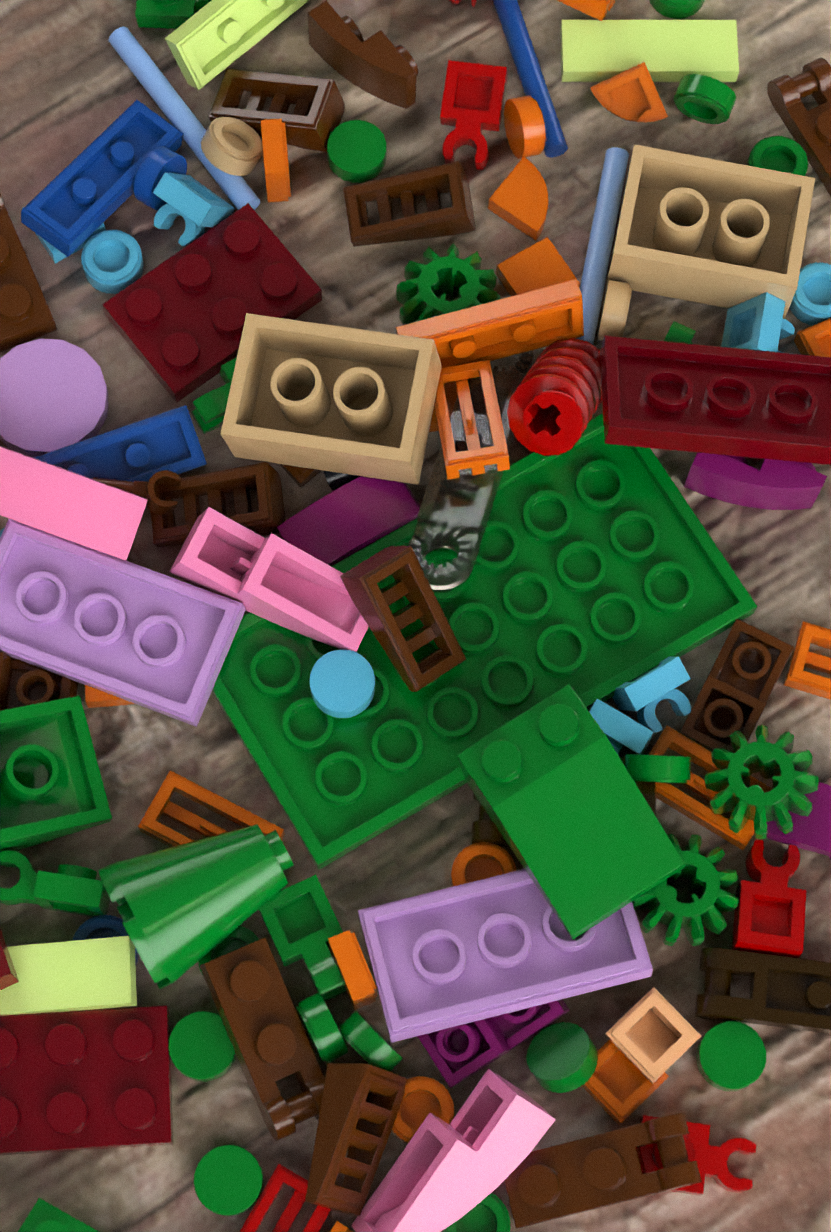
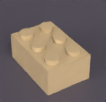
M634 144L606 286H608L609 280L629 283L633 291L723 308H731L767 292L785 301L783 319H785L798 286L815 178Z
M246 313L221 436L236 458L419 485L442 367L435 341L433 339Z

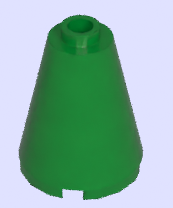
M258 824L112 863L98 870L111 902H117L118 904L117 909L123 920L122 924L153 981L155 984L157 983L161 990L173 984L288 884L283 871L294 866L277 831L274 830L263 835Z

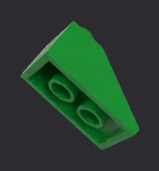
M570 684L457 754L466 783L572 939L583 934L685 868L684 861L609 739Z
M80 695L0 711V852L8 850L19 851L108 823L112 820Z

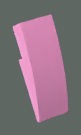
M0 446L1 516L127 560L148 501L146 498Z
M210 507L196 519L169 571L199 588L243 603L246 611L338 649L357 652L369 627L352 601L340 577L344 573L272 533L264 538Z
M488 1068L450 1124L432 1113L428 1114L368 1200L361 1214L352 1223V1228L356 1232H441L462 1218L492 1193L530 1154L556 1119L527 1093Z

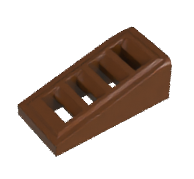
M226 69L208 118L211 122L219 117L239 119L250 125L260 137H262L261 120L282 119V123H285L288 145L327 152L328 138L331 132L340 125L345 111V103L334 79ZM243 92H251L246 108L238 109ZM267 97H270L272 101L268 112H265L263 108ZM290 104H295L293 113L287 114Z
M459 161L343 187L350 239L354 247L446 237L476 231L469 181ZM450 193L452 207L442 209L440 194ZM416 196H425L428 212L418 214ZM401 198L403 218L394 220L391 199ZM377 201L380 223L370 225L366 202Z
M268 462L181 478L182 482L179 486H168L165 484L154 486V492L161 500L173 501V498L183 497L186 524L176 526L174 510L167 514H157L150 510L153 543L157 547L184 544L196 519L201 515L199 496L207 495L208 507L227 517L224 493L233 492L235 516H229L228 518L260 536L280 533L277 526L286 521L281 478L279 473ZM250 490H257L259 511L252 512Z
M389 546L340 576L355 606L410 691H419L466 660L411 546ZM392 575L395 581L380 590L377 583ZM405 596L409 604L392 614L389 605ZM420 619L424 626L404 638L400 630ZM433 640L438 649L416 663L412 653Z
M328 1063L305 1202L348 1215L361 1214L397 1117L407 1078L369 1064ZM338 1173L344 1174L342 1187L335 1185Z

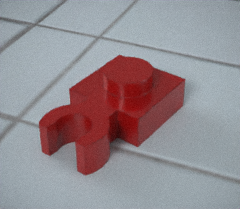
M448 60L440 121L441 125L455 126L456 128L446 136L443 142L442 151L445 164L454 162V154L459 147L469 145L477 151L475 154L476 170H483L488 162V146L482 130L500 131L508 77L507 67Z
M756 839L746 856L745 862L746 870L753 881L741 880L736 888L735 896L739 899V903L734 910L732 950L799 958L803 953L806 890L788 887V882L800 863L799 849L796 845H789L783 854V866L775 867L768 864L763 857L764 840Z
M643 1115L640 1117V1123L660 1117ZM686 1121L689 1134L684 1135L683 1138L690 1162L697 1161L702 1182L670 1191L700 1196L704 1192L705 1176L713 1177L720 1187L730 1192H744L752 1189L753 1180L733 1176L728 1170L727 1161L732 1153H741L743 1155L756 1153V1144L748 1139L733 1138L722 1143L720 1146L708 1145L710 1125ZM657 1143L640 1147L646 1173L663 1169Z

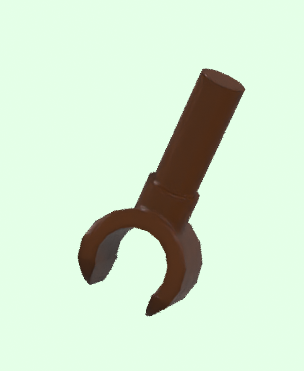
M161 470L155 473L148 482L136 480L131 482L93 477V480L146 498L148 500L147 508L157 514H167L179 504L177 501L161 500L154 492V486L158 484L179 486L181 484V477L169 470Z

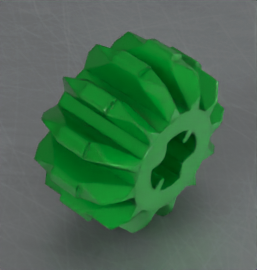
M454 243L448 248L445 257H439L428 246L427 250L423 253V264L409 261L404 268V278L406 281H402L397 285L396 300L403 304L399 312L403 325L499 300L500 295L497 291L493 290L496 287L497 280L494 269L480 270L481 257L478 251L463 260L459 258V251ZM446 294L450 295V301H446Z
M761 724L757 726L755 732L756 742L748 743L744 734L740 731L731 733L730 739L735 753L715 748L711 754L712 762L720 770H714L705 774L706 788L719 792L710 801L713 813L724 814L732 811L728 824L729 829L735 833L742 830L748 820L754 821V833L757 839L766 838L768 833L767 822L772 820L776 822L779 830L784 834L793 830V822L788 811L800 816H809L812 811V803L803 794H809L818 790V776L804 772L813 763L811 752L809 750H799L791 753L794 745V735L789 733V731L780 735L775 744L770 743L768 727ZM759 772L765 780L773 778V789L764 793L759 785L751 786L750 775Z
M668 834L669 839L684 861L685 868L632 901V904L636 911L646 908L650 910V913L646 915L640 924L643 932L648 933L652 931L658 922L666 925L663 934V943L665 945L673 946L680 935V929L683 928L689 943L692 946H698L704 941L703 926L716 934H720L727 926L725 918L720 911H734L738 906L739 899L732 893L722 889L735 884L738 880V874L736 870H716L715 867L725 855L722 848L716 847L712 849L707 857L699 854L702 845L701 836L692 834L685 846V850L681 851L678 840L673 834ZM678 877L689 880L688 891L693 894L687 903H681L676 900L677 889L672 886Z

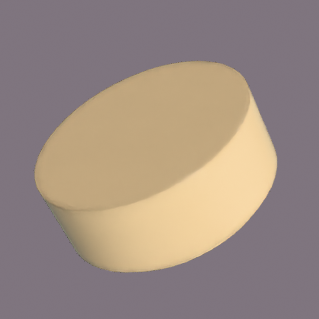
M232 117L214 119L201 140V149L208 161L219 170L235 176L250 174L263 155V144L258 133L247 123Z
M614 280L608 281L597 340L603 341L604 335L623 337L632 294V287H630L629 283Z

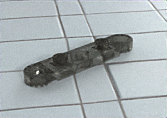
M533 350L512 355L519 360L515 363V368L513 365H510L508 371H506V367H502V371H499L496 366L492 369L508 454L514 439L507 415L510 397L534 364ZM480 378L468 379L480 447L493 446ZM457 396L450 422L456 452L468 449ZM440 447L417 516L418 522L413 537L409 542V546L412 547L421 566L420 569L421 571L423 570L424 577L428 580L433 590L454 588L462 584L472 573L503 471L497 470L496 464L484 466L485 474L473 476L471 468L459 470L460 478L447 480L442 447ZM438 548H448L457 553V558L453 559V564L447 562L444 568L442 564H439L438 568H435L433 563L429 566L428 561L424 560L429 552Z

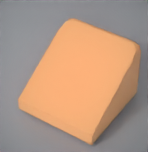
M654 987L605 1033L652 1084L701 1037Z

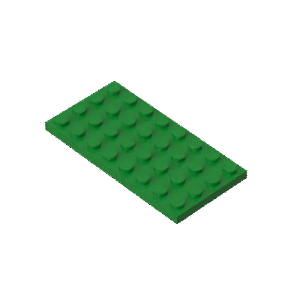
M602 413L590 420L581 438L571 450L560 455L550 456L533 452L510 465V470L499 471L331 566L342 573H346L389 546H411L466 660L419 691L412 692L408 689L375 635L368 627L356 653L362 655L370 663L374 671L375 692L369 706L360 714L349 718H336L321 711L313 701L310 690V674L319 658L328 652L341 649L306 637L255 614L248 613L243 616L212 693L316 867L320 870L466 784L457 754L561 688L570 684L585 707L590 711L597 698L604 702L614 696L615 688L625 682H632L658 667L659 662L669 656H679L680 658L732 627L737 619L742 621L753 615L757 605L651 448L605 444ZM389 575L377 584L381 590L395 580L392 575ZM403 596L390 604L389 608L392 614L408 605L409 601ZM417 619L400 631L403 637L406 638L424 625L420 619ZM432 640L413 652L412 655L417 663L437 650L438 647Z

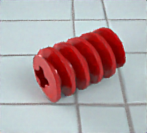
M575 338L562 339L545 347L516 391L510 397L507 410L511 431L517 441L528 450L544 456L560 455L571 450L581 438L593 414L602 402L600 349L588 341Z

